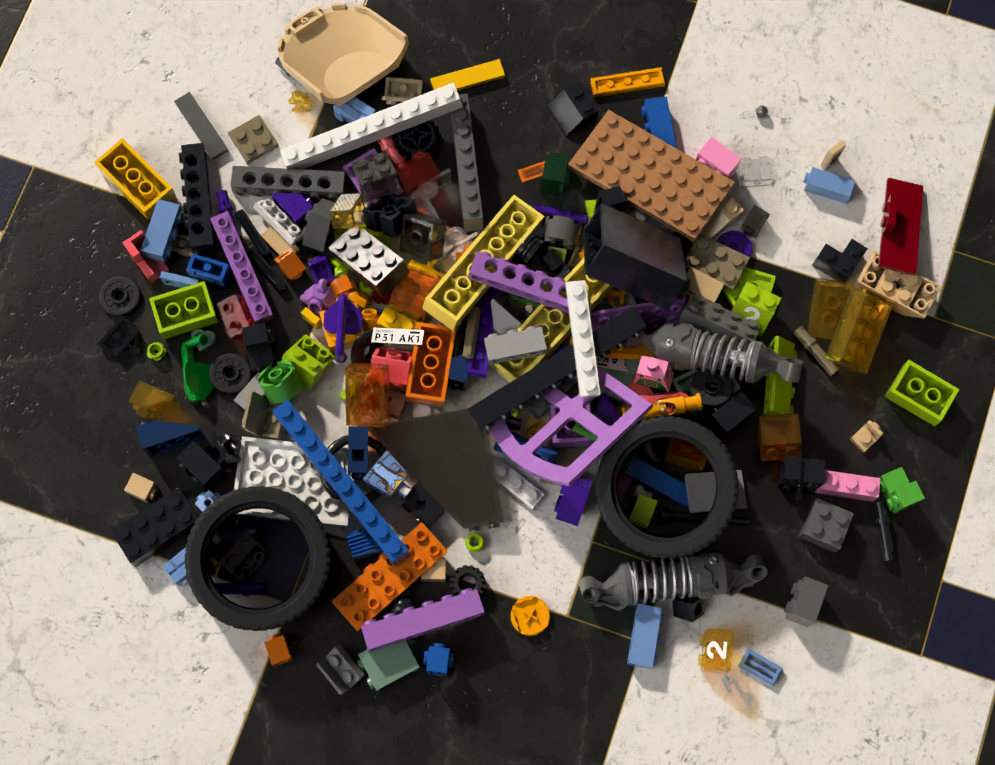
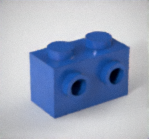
M434 643V647L429 646V651H425L423 663L427 665V674L447 676L448 668H452L453 654H450V648H446L445 644Z

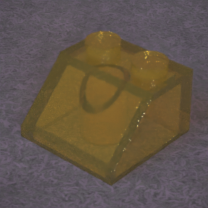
M142 381L138 382L129 399V403L133 406L132 409L137 411L136 414L143 418L148 416L156 418L181 407V404L174 395Z

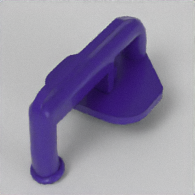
M341 294L339 300L324 313V329L330 334H336L335 354L336 360L339 363H344L347 360V355L344 352L345 334L355 335L359 333L362 329L363 321L362 312L348 299L346 294Z

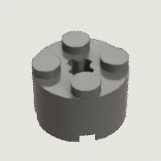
M553 215V219H549V216H546L541 240L545 242L546 247L561 246L563 249L573 252L574 248L579 245L583 224L581 222L575 224L574 219L564 216Z

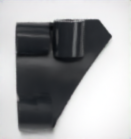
M553 248L528 267L529 270L535 272L542 271L549 277H559L562 279L572 271L566 263L564 264ZM523 280L526 285H533L531 280ZM542 286L545 292L551 291L549 286Z

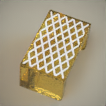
M362 193L341 194L329 211L333 228H353L355 226L353 212H363L362 210L365 208Z

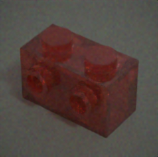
M234 294L216 304L218 307L217 313L225 324L224 330L231 339L239 340L243 338L242 327L255 325L244 296Z

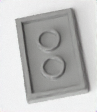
M737 470L739 494L735 510L747 508L742 470ZM714 472L685 474L690 513L709 512L716 494Z

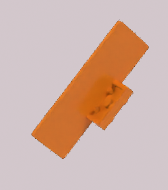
M420 523L401 540L410 552L408 557L394 567L385 554L382 553L375 564H369L359 578L332 600V603L357 631L361 629V626H364V622L372 620L447 553V549L423 523Z

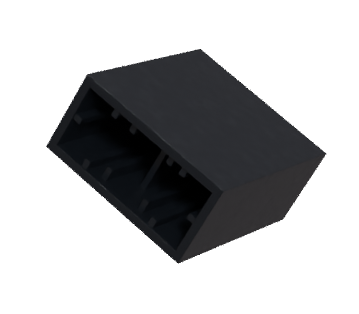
M601 203L583 230L585 274L664 309H668L675 297L682 299L688 292L691 280L689 277H686L687 257L683 255L681 238Z

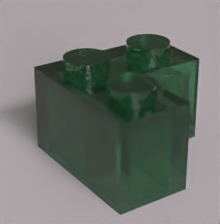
M547 152L540 193L562 196L563 190H567L570 173L568 168L569 155Z

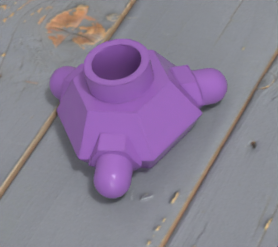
M320 279L317 284H313L300 296V301L308 304V309L314 314H320L319 312L327 310L337 302L331 288L327 287L325 279Z

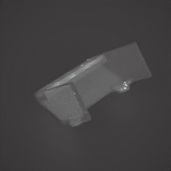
M450 169L422 182L409 196V198L415 199L418 219L412 225L430 256H433V259L434 257L438 259L437 263H441L449 257H455L457 252H464V246L471 245L483 231L478 230L467 236L466 232L460 227L446 230L429 201L437 196L439 188L451 182Z

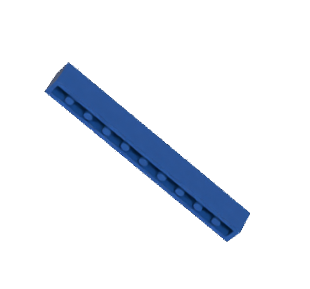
M286 400L272 412L278 422L395 567L410 555L408 548L290 401Z

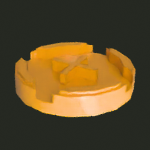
M525 596L517 600L510 614L511 623L520 634L526 636L540 634L548 626L550 620L548 606L543 600L535 596Z

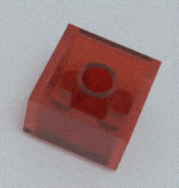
M418 151L412 155L413 159L409 161L402 160L395 164L396 168L393 171L405 191L408 192L440 174L430 153Z

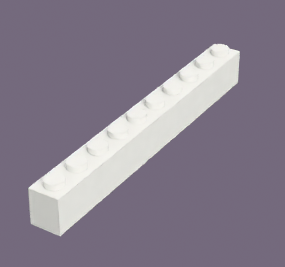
M453 82L280 151L287 169H305L463 107V104Z

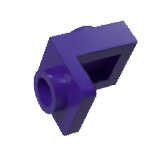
M317 256L308 262L316 284L320 279H325L327 285L335 280L326 256Z

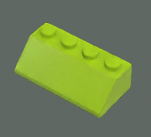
M780 336L774 337L768 348L781 357L797 358V350H794V343ZM777 372L766 375L763 420L786 422L793 415V405L790 404L791 398L794 397L795 388L792 387V382L783 380L782 376Z

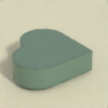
M195 329L192 332V338L201 334H205L208 338L206 345H197L200 353L216 344L217 337L214 332H205L202 329Z

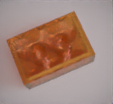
M350 363L345 368L346 425L385 427L390 421L389 364Z

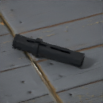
M886 501L873 503L876 513L875 525L878 526L883 561L896 560Z

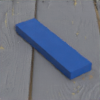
M635 456L631 457L623 474L689 509L686 484Z

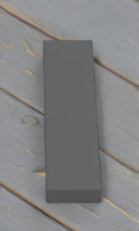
M190 92L174 101L200 142L204 143L205 149L212 160L229 151Z

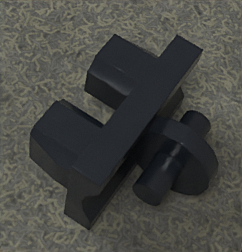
M211 433L209 438L212 442L207 449L213 455L218 456L219 453L221 454L216 460L217 464L223 468H227L231 463L238 464L241 458L235 451L237 449L236 445L239 442L237 435L226 433L222 436H216L215 433Z

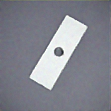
M269 197L255 203L253 208L290 245L303 240V237H301L302 230Z

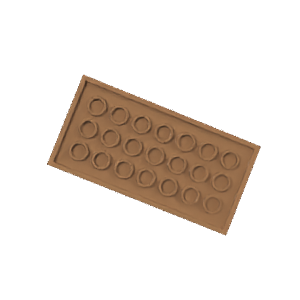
M610 110L607 111L568 163L570 170L605 190L620 186L627 195V203L695 242L735 184L733 180Z

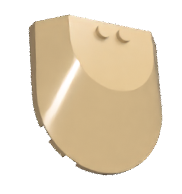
M346 3L331 4L332 8L321 10V7H317L294 19L284 29L285 35L283 38H279L277 48L283 68L294 79L322 102L342 106L398 68L407 50L409 41L405 33L371 9L358 4L355 7H347Z

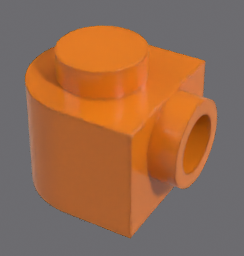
M347 274L330 283L336 298H339L341 294H346L349 297L350 293L357 289L353 278L349 280Z

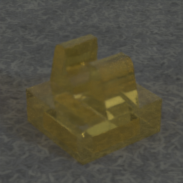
M296 89L291 93L292 97L288 102L296 105L292 112H309L313 109L306 92Z

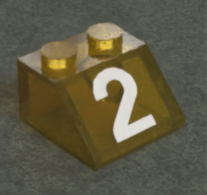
M706 629L703 634H700L699 646H702V654L698 655V666H701L700 671L725 674L731 670L734 630Z

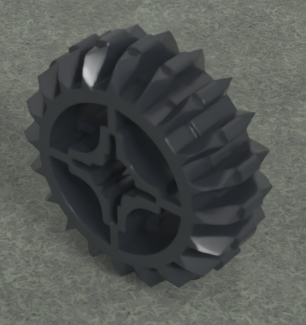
M426 121L392 135V141L396 143L394 147L399 150L398 153L403 155L405 160L408 161L410 158L412 164L415 160H418L421 164L422 159L428 162V156L434 158V152H438V146L441 145V133L438 132L439 127L434 126V121ZM415 134L418 138V145L416 143V140H414ZM424 144H428L425 148L421 149Z

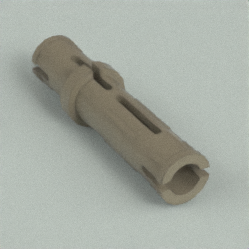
M800 326L793 332L804 345L803 348L813 355L829 376L839 370V367L834 364L831 358L818 345L815 337L812 338L803 326Z

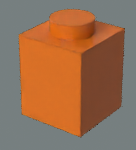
M291 249L286 250L274 259L285 276L291 280L298 279L303 275L302 271L306 269Z
M272 635L268 637V641L264 642L273 667L293 660L284 635Z

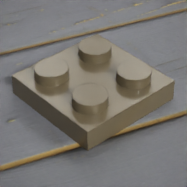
M260 115L228 132V136L246 164L279 147L276 139Z

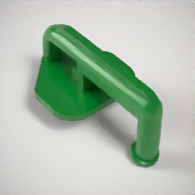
M205 334L184 341L181 347L185 393L187 398L193 403L204 400L214 388L209 378L211 366L205 363L194 362L193 347L199 344L206 345L208 338Z

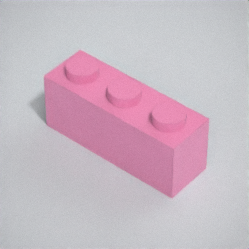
M825 470L824 484L815 493L873 502L879 498L880 478Z

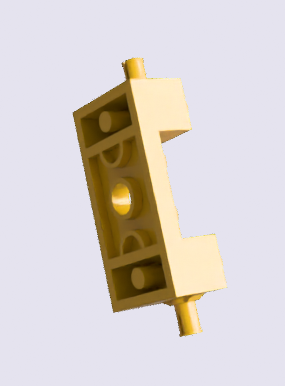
M430 256L426 265L411 259L407 266L411 273L403 279L397 297L390 303L388 308H384L377 321V328L417 330L418 322H425L429 314L422 309L425 298L445 276L433 269L438 260L436 257L433 259V256ZM414 302L417 306L415 309L410 310L406 307V304Z

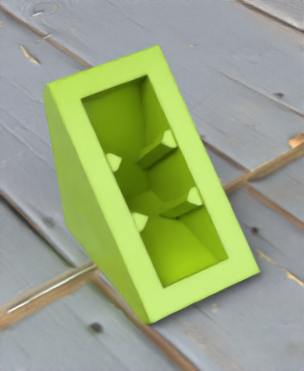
M639 494L629 521L647 529L658 501Z

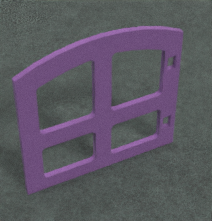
M597 366L600 392L608 389L632 406L612 426L606 425L584 409L595 397L580 398L579 393L575 398H569L557 388L554 390L549 388L544 391L545 395L542 397L557 407L560 412L526 444L520 445L516 441L506 424V419L504 421L499 419L494 422L495 426L490 431L504 453L519 467L546 481L571 486L653 408V405ZM571 420L576 421L598 438L568 467L555 465L534 456L540 448Z

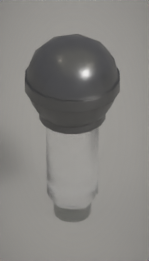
M760 105L755 110L741 113L740 118H764L768 115V109L766 106Z

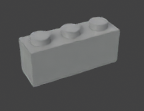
M530 326L523 331L515 329L508 331L507 334L499 335L494 333L488 335V338H484L489 365L547 354L542 327Z

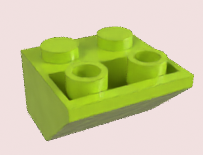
M305 334L283 354L281 361H290L301 378L304 387L310 390L320 381L336 355Z

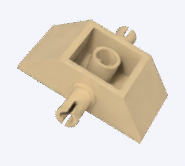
M873 251L856 283L869 298L881 304L877 313H875V317L878 319L881 316L880 320L886 321L888 314L893 310L904 316L924 319L941 286L917 273L910 275L878 267L879 253Z

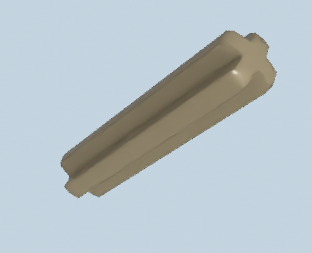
M474 306L468 315L462 354L466 359H472L475 353L481 309L477 306Z

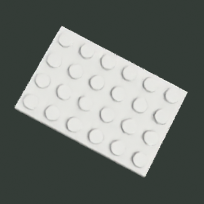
M242 436L239 453L241 461L237 466L234 490L249 486L278 488L304 501L318 516L322 524L348 527L349 509L345 504L333 499L326 492L321 483L318 470L295 442ZM340 448L334 454V457L348 474V448ZM249 509L236 514L291 521L283 514L269 509Z

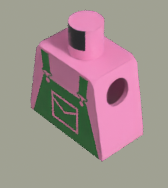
M642 356L633 383L669 392L674 372L669 362L654 357Z

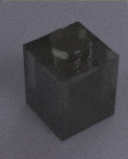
M754 205L740 229L747 236L757 238L770 214Z

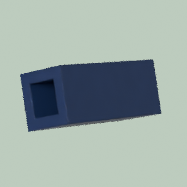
M348 426V475L353 480H362L368 474V427Z

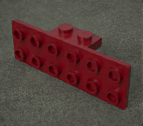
M893 178L887 179L885 201L882 206L883 217L880 223L882 231L878 267L910 275L916 274L923 200L922 185Z

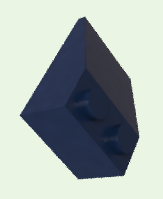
M147 420L141 422L140 426L136 427L142 449L149 457L191 444L193 441L197 442L206 439L199 426Z

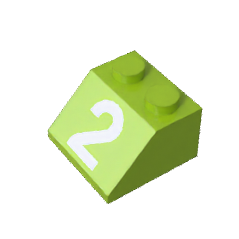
M747 281L732 311L760 325L758 336L762 337L781 298Z

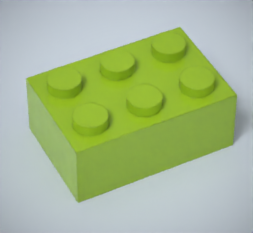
M205 281L149 298L159 333L164 340L218 323Z
M908 360L900 369L885 397L931 425L936 426L942 421L959 389Z

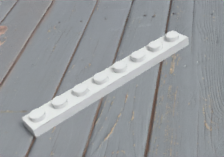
M420 404L412 413L414 418L531 510L544 497L545 494L433 406Z

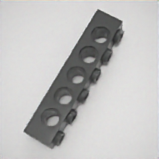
M249 166L232 167L231 189L238 196L252 194L257 197H264L265 195L272 196L273 193L301 194L303 197H308L312 200L324 198L331 201H339V197L341 199V195H345V172ZM255 180L254 184H247L248 181ZM269 181L274 182V184L271 186L266 185V183ZM287 182L293 183L289 187L284 186ZM306 183L312 184L308 188L303 187V185ZM324 184L330 185L327 189L321 188Z

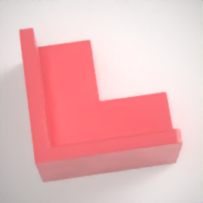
M140 230L122 243L152 284L160 278L162 271L169 272V269L164 262L143 257L140 249L145 234Z

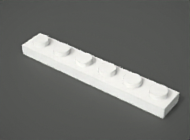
M585 280L566 282L580 398L600 396Z

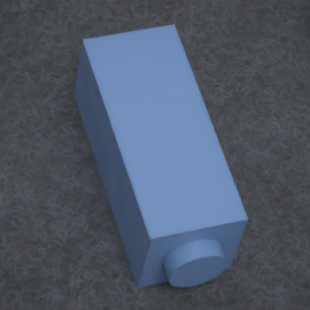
M812 167L810 173L806 172L803 183H805L804 191L845 204L851 196L855 183L854 180Z

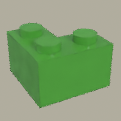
M902 467L879 477V491L884 494L887 508L893 514L913 507L925 499L917 482L910 483Z

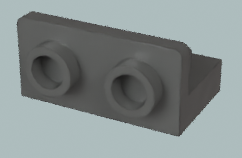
M340 644L334 647L324 659L316 664L340 695L352 689L365 676Z

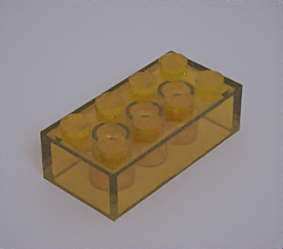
M852 287L825 359L851 372L867 375L893 303L868 289Z

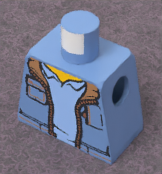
M388 451L383 454L362 481L364 485L387 498H391L395 492L406 498L412 490L404 483L408 473Z

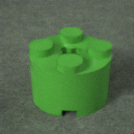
M290 361L276 362L278 365L273 368L271 365L266 367L258 376L261 389L270 403L279 404L284 403L286 400H289L291 403L293 397L304 389V384Z

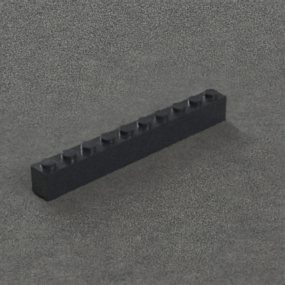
M634 306L592 332L596 359L599 357L604 359L611 354L610 350L617 347L620 349L628 343L626 340L633 337L636 339L644 334L643 330L646 324ZM573 344L468 408L467 412L478 430L484 429L485 432L495 426L494 422L501 419V421L509 418L512 415L510 412L516 408L518 411L529 405L527 403L529 400L534 398L536 401L545 395L544 391L551 388V390L559 387L562 384L560 381L566 377L568 380L575 377L577 370Z

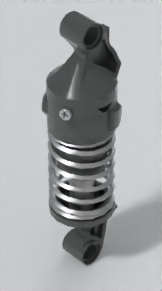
M667 322L660 327L645 328L643 330L644 334L636 339L633 337L626 340L628 343L623 346L636 348L637 345L644 344L656 359L669 362L672 370L681 372L685 370L695 371L697 368H700L703 373L709 370L714 375L716 370L721 371L720 375L723 377L728 364L732 365L731 379L734 377L736 366L741 367L739 376L741 381L743 380L746 368L745 380L751 384L756 383L765 375L774 372L779 373L785 381L799 382L803 366L802 360L781 357L772 349L767 348L761 341H752L747 349V340L745 338L741 340L738 346L736 336L729 343L727 334L720 339L718 333L710 335L709 331L702 333L701 329L695 328L693 324L684 322L680 324Z
M699 551L692 555L681 557L679 560L670 559V561L660 559V564H656L655 560L652 559V573L648 574L645 561L641 562V575H638L635 562L632 563V566L629 562L620 563L616 571L606 582L601 583L592 576H586L580 580L579 586L582 598L585 601L593 603L595 607L605 605L620 611L626 606L636 605L638 597L641 603L645 604L648 598L651 602L655 603L657 596L661 601H665L667 595L671 600H674L676 596L684 599L685 595H688L690 598L699 597L700 599H709L713 595L718 594L733 596L742 588L753 586L754 583L764 579L767 575V568L759 555H751L742 565H738L727 558L721 551ZM650 589H654V597H652ZM641 590H644V599L642 597Z

